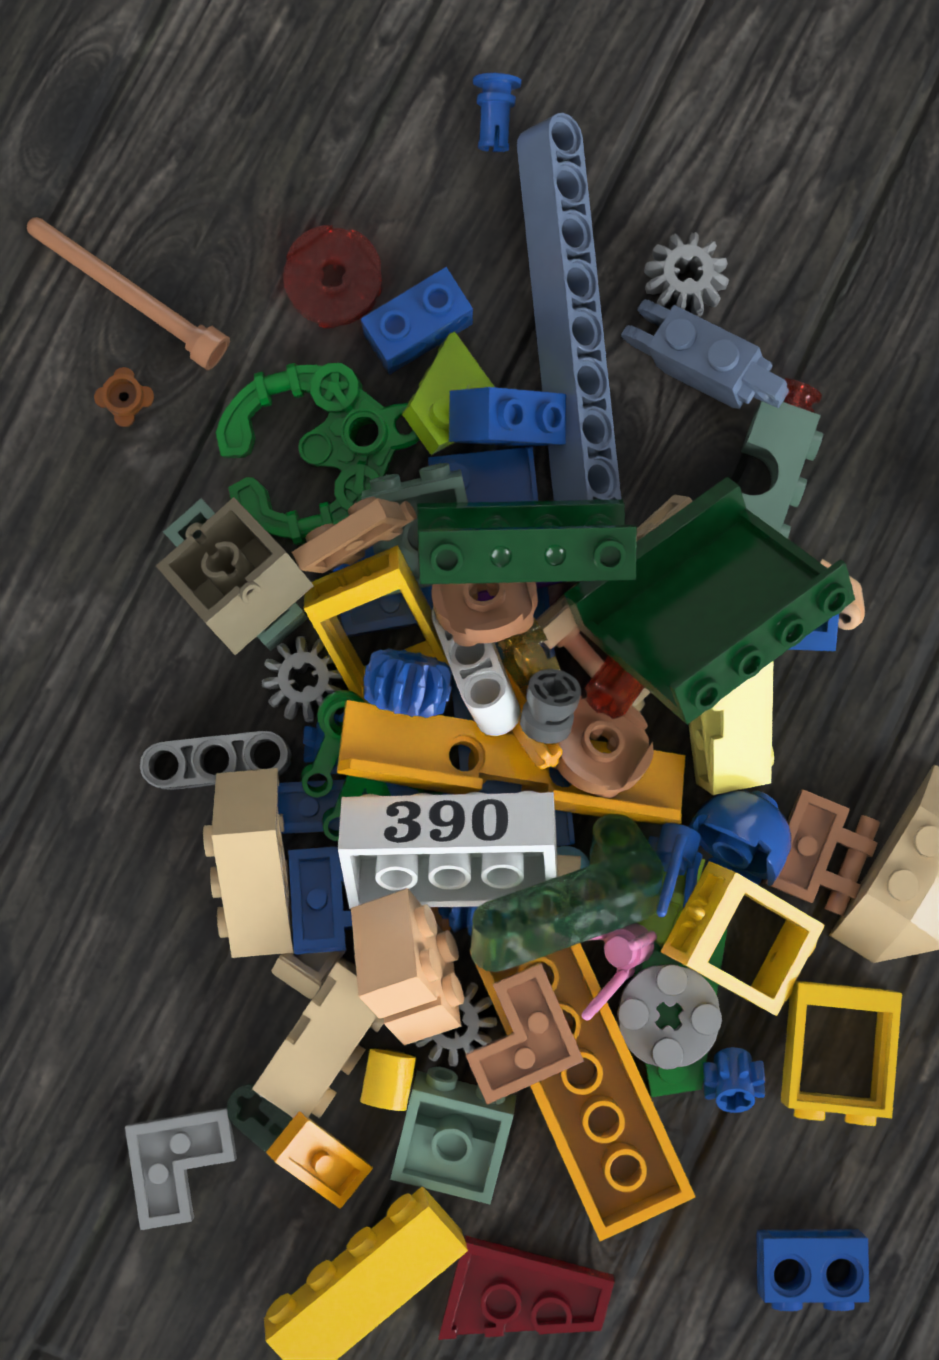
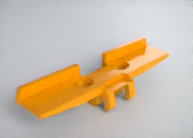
M347 700L345 702L337 773L455 795L479 792L482 789V784L487 780H497L522 784L521 791L554 792L555 810L656 824L676 823L681 825L686 755L654 750L651 764L639 781L630 789L619 792L614 798L608 799L597 797L574 785L569 787L556 785L549 774L550 766L543 770L537 768L512 730L506 734L492 736L481 732L473 720L442 715L429 718L421 716L410 717L404 714H394V712L379 709L373 704ZM590 740L597 751L612 753L606 747L607 742ZM462 744L471 749L468 759V771L457 770L451 764L449 752L452 746Z

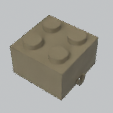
M234 497L203 525L201 523L190 525L186 530L187 539L156 565L158 570L234 655L240 652L314 586L288 553ZM196 530H201V536L194 539L193 533Z

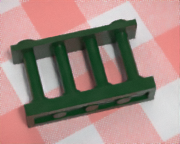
M623 499L417 503L420 584L636 580L637 527L636 525H625V503Z

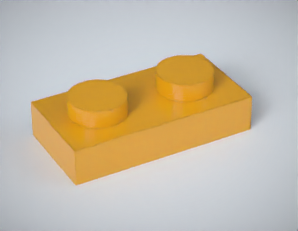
M301 1111L296 1114L266 1151L274 1162L340 1209L373 1169L361 1156Z

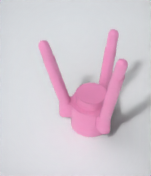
M635 923L625 925L619 929L611 926L608 930L603 928L570 929L554 933L556 941L603 940L605 942V956L609 963L617 968V973L582 1012L584 1020H590L624 981L634 975L635 966L650 958L654 949V941L657 939L654 931H648L644 926Z

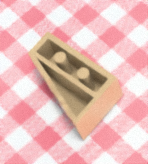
M278 768L216 773L212 825H204L203 839L206 857L215 856L216 867H211L210 870L211 890L213 898L222 897L223 907H218L217 910L218 931L220 938H229L232 958L293 953L294 949L288 860H285L281 832H284L283 814H278L277 807Z
M344 957L335 964L328 978L252 1088V1090L293 1118L299 1111L307 1117L311 1113L318 1118L322 1116L337 1093L329 1086L341 1070L347 1075L351 1073L366 1050L358 1045L369 1027L378 1032L384 1024V1018L379 1019L358 996L356 965Z

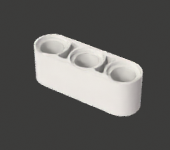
M433 606L431 612L432 621L460 695L481 732L487 735L499 736L506 734L519 722L521 710L495 643H477L470 647L458 645L452 639V634L444 630L439 624Z

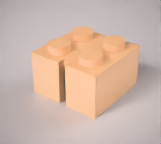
M408 888L352 907L351 915L358 996L379 1019L384 1018V1024L403 1045L461 1027L459 1005L464 1003L462 986L455 975L453 963L459 957L457 944L451 932L448 930L443 931L436 923L431 908L427 904L421 905Z

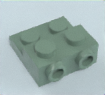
M439 463L421 468L419 470L421 478L401 482L399 474L374 478L369 481L371 489L362 491L361 496L362 500L368 497H376V499L396 502L399 505L407 501L415 510L416 516L417 503L468 502L461 469L451 471L449 463ZM417 518L403 526V533L391 541L381 540L373 545L375 555L398 545L419 587L424 588L433 585L420 584ZM398 589L384 596L401 593V591Z
M432 1067L428 1069L427 1073L417 1071L390 1180L418 1187L423 1186L426 1189L491 1204L514 1116L517 1095L510 1094L487 1105L479 1085L457 1081L458 1076L452 1070L443 1067Z

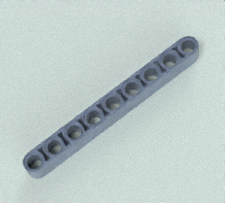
M557 113L523 131L517 140L542 392L566 394V445H548L554 501L621 499L583 137L580 127L571 116L565 113Z

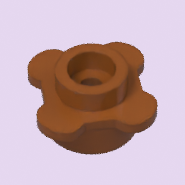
M122 367L117 369L114 375L107 379L103 387L95 391L94 400L100 408H107L114 415V421L117 425L128 427L134 423L135 415L143 407H149L153 404L154 393L150 387L141 386L138 383L131 369ZM122 393H127L129 395L127 401L120 400V395Z

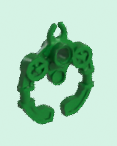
M292 363L286 365L287 370L266 376L264 372L255 373L254 380L243 388L226 407L215 432L222 457L245 458L252 453L256 439L251 418L262 407L272 405L271 395L291 390L295 398L304 397L305 393H310L316 405L329 413L322 424L301 438L298 447L302 459L311 466L341 470L335 481L334 495L336 500L331 504L329 502L320 503V514L300 519L296 510L286 512V514L273 511L267 489L253 477H246L228 487L231 499L234 497L269 534L292 539L295 545L304 544L306 535L312 530L325 524L332 523L335 525L348 517V509L362 500V491L371 489L369 481L385 476L395 452L408 448L420 440L414 430L410 434L405 435L399 433L396 428V421L400 416H403L402 414L408 403L382 406L363 391V385L357 374L342 363H328L324 366L297 365ZM366 424H376L378 426L377 439L369 446H358L356 435L359 429Z

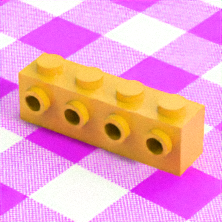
M423 1186L412 1195L407 1193L399 1197L390 1206L385 1218L373 1228L365 1227L358 1231L350 1239L344 1252L332 1262L330 1260L321 1262L311 1271L306 1283L292 1295L286 1293L272 1303L264 1317L265 1341L282 1360H337L468 1251L461 1228Z

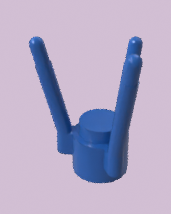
M666 823L662 825L659 837L650 836L642 857L602 921V928L605 930L611 928L654 858H657L656 867L667 872L656 914L659 917L666 916L678 875H684L686 872L684 908L697 884L698 869L703 856L697 852L702 838L701 834L684 825Z

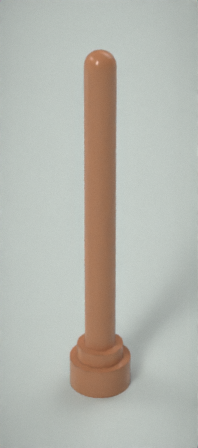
M34 217L28 221L27 231L31 236L186 343L185 349L190 352V359L206 370H211L221 360L230 343V338L214 326L206 328L203 325H199L196 327L43 219Z

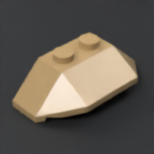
M936 765L931 767L862 880L856 899L850 900L844 916L839 918L829 935L872 963L939 950V767Z

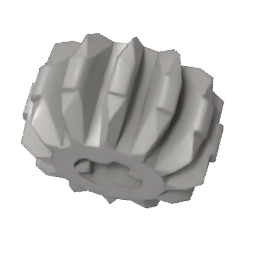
M695 232L691 233L688 243L684 245L681 238L675 233L670 236L669 248L659 244L654 247L652 255L656 261L647 262L644 268V273L653 279L647 282L645 290L647 294L652 295L662 293L656 304L666 308L669 303H672L684 310L685 307L689 306L692 314L701 317L704 312V304L711 307H716L719 304L721 298L717 291L725 290L729 279L720 274V272L726 269L728 262L723 257L711 258L717 247L715 241H711L704 248L697 246L699 235ZM688 270L694 272V279L688 278L682 282L677 278L678 273L684 274Z
M298 636L296 638L297 653L292 654L284 643L277 646L278 652L285 658L282 664L273 659H266L264 665L269 670L278 673V677L263 679L262 687L270 690L281 689L272 695L268 701L273 708L282 705L290 699L284 712V716L287 719L293 720L297 715L299 707L303 706L304 719L307 723L314 722L315 719L313 706L317 704L320 706L321 702L329 694L341 691L340 688L332 686V682H342L344 680L338 670L329 671V669L335 666L329 654L321 659L326 649L321 639L314 643L311 653H309L306 639L303 636ZM308 667L314 668L315 671L312 672V675L315 679H318L316 686H306L303 692L296 691L295 688L299 684L293 680L294 674L296 672L305 673Z
M471 982L467 986L464 993V1003L459 1005V1009L463 1011L462 1021L467 1025L463 1032L459 1033L456 1028L455 1035L443 1032L415 1042L417 1047L424 1046L432 1039L436 1042L430 1050V1060L436 1061L440 1057L442 1049L446 1048L449 1049V1065L457 1066V1049L464 1048L465 1053L475 1050L471 1044L473 1040L483 1046L492 1042V1038L478 1029L479 1027L491 1028L496 1026L497 1018L494 1016H478L479 1012L492 1005V1000L487 996L475 1004L471 1002L478 989L476 983Z

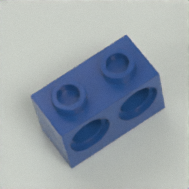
M447 267L361 318V324L365 338L390 375L440 345L450 333L455 331L458 334L473 324V308Z
M495 387L451 390L449 402V442L521 447L566 445V394Z
M859 1229L757 1230V1292L765 1303H771L772 1309L780 1311H798L803 1309V1303L823 1302V1308L827 1310L855 1309L854 1302H869L868 1238ZM785 1259L798 1261L799 1270L793 1280L781 1283L774 1279V1271L778 1263ZM837 1259L848 1260L850 1270L847 1277L840 1282L827 1281L826 1271L830 1263Z

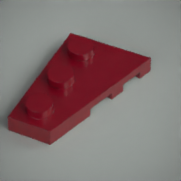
M464 1235L468 1251L458 1258L438 1340L457 1339V1335L482 1333L485 1334V1337L504 1336V1332L537 1331L539 1334L602 1331L615 1283L614 1274Z

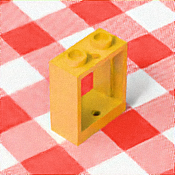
M398 545L312 581L311 583L314 586L304 594V610L349 691L360 695L363 699L365 687L363 679L366 666H363L336 615L400 589L426 638V641L404 650L421 653L428 657H436L438 661L445 662L449 666L432 621V610Z
M709 861L667 938L661 953L777 1016L784 1002L790 997L793 985L806 960L815 950L817 940L825 925L737 872ZM744 895L786 919L751 987L708 963Z
M795 981L789 998L781 1103L788 1108L794 1109V1117L823 1121L825 1120V1112L845 1114V1122L867 1126H876L877 1117L892 1119L902 993L885 989ZM807 1005L877 1012L870 1098L800 1091Z

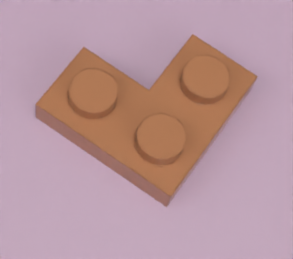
M541 962L493 983L513 1033L466 1053V1058L487 1105L584 1062Z

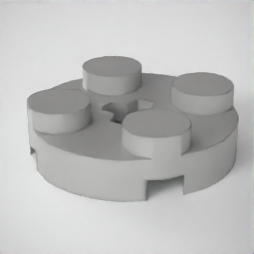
M674 964L650 966L634 975L621 992L617 1010L618 1027L627 1047L645 1063L667 1070L688 1066L702 1058L716 1041L718 1030L722 1024L719 1001L708 981L692 969ZM664 1002L669 1007L674 1006L676 1003L680 1005L682 1011L679 1013L678 1018L681 1024L677 1028L673 1029L671 1026L666 1025L660 1029L655 1022L660 1017L659 1012L656 1010L659 1004Z

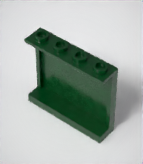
M728 477L636 542V580L581 581L564 594L578 629L687 725L705 711L713 708L721 699L748 679L756 676L764 667L791 647L799 644L803 638L830 618L842 612L846 606L856 600L844 561L840 559L829 568L825 567L746 508L740 486Z

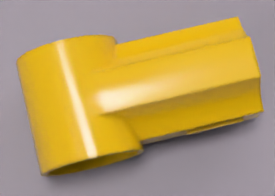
M370 1049L360 1102L382 1109L406 1111L416 1057L389 1049Z

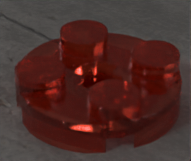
M332 225L318 226L302 234L290 247L283 273L284 287L291 304L304 318L315 322L320 327L330 329L336 326L351 324L361 319L373 308L382 291L381 262L373 244L363 234L350 228L348 231L342 228H333ZM333 264V268L336 270L339 265L346 270V273L341 277L343 283L340 286L333 287L330 284L327 287L321 283L325 278L322 270L325 266Z

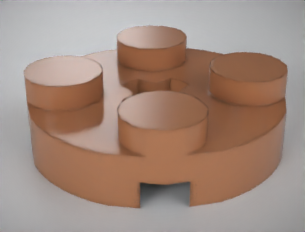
M536 582L432 585V601L435 616L442 628L452 634V639L460 646L470 647L477 643L498 642L515 634L527 632L533 625V614L538 603ZM487 590L490 596H495L488 601H477L478 592Z
M598 694L596 698L581 699L583 696H580L578 707L573 713L574 721L571 733L565 740L558 743L563 750V754L559 758V763L553 768L557 769L575 787L597 797L611 799L619 792L633 787L646 772L653 758V741L649 745V739L645 732L648 725L644 717L634 706L625 700L610 694ZM600 735L606 737L609 740L606 747L612 753L597 751L590 742V738L596 740Z

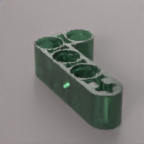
M621 814L602 816L593 825L588 867L487 901L478 906L472 918L471 956L478 967L486 971H504L648 919L656 913L660 900L664 873L661 860L631 818Z

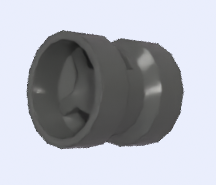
M555 669L541 670L530 678L526 695L527 701L523 705L520 716V726L529 738L537 742L552 744L559 743L569 736L574 721L573 713L578 707L581 696V687L578 681L570 674Z

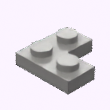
M229 1107L132 1123L125 1126L140 1230L192 1222L194 1213L187 1169L232 1162L237 1159Z

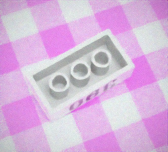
M522 791L519 793L502 794L469 792L456 795L418 793L410 796L366 794L360 797H342L338 853L350 909L406 888L411 891L421 905L427 904L429 907L558 905L554 792Z

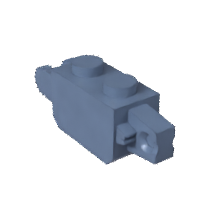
M643 300L638 307V312H640L639 314L644 319L659 326L657 332L652 336L637 327L628 325L621 334L623 340L631 346L651 356L656 366L664 373L732 408L740 409L743 403L749 404L753 397L779 408L789 393L786 381L770 372L772 363L763 358L758 346L676 305H673L671 310L659 304H655L653 301Z

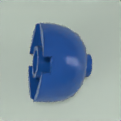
M736 790L718 794L708 799L702 805L688 825L689 828L701 834L702 838L699 847L701 845L706 852L714 856L708 862L711 861L737 872L757 885L760 884L762 879H767L768 886L774 884L791 850L792 835L784 815L778 809L776 801L760 791Z

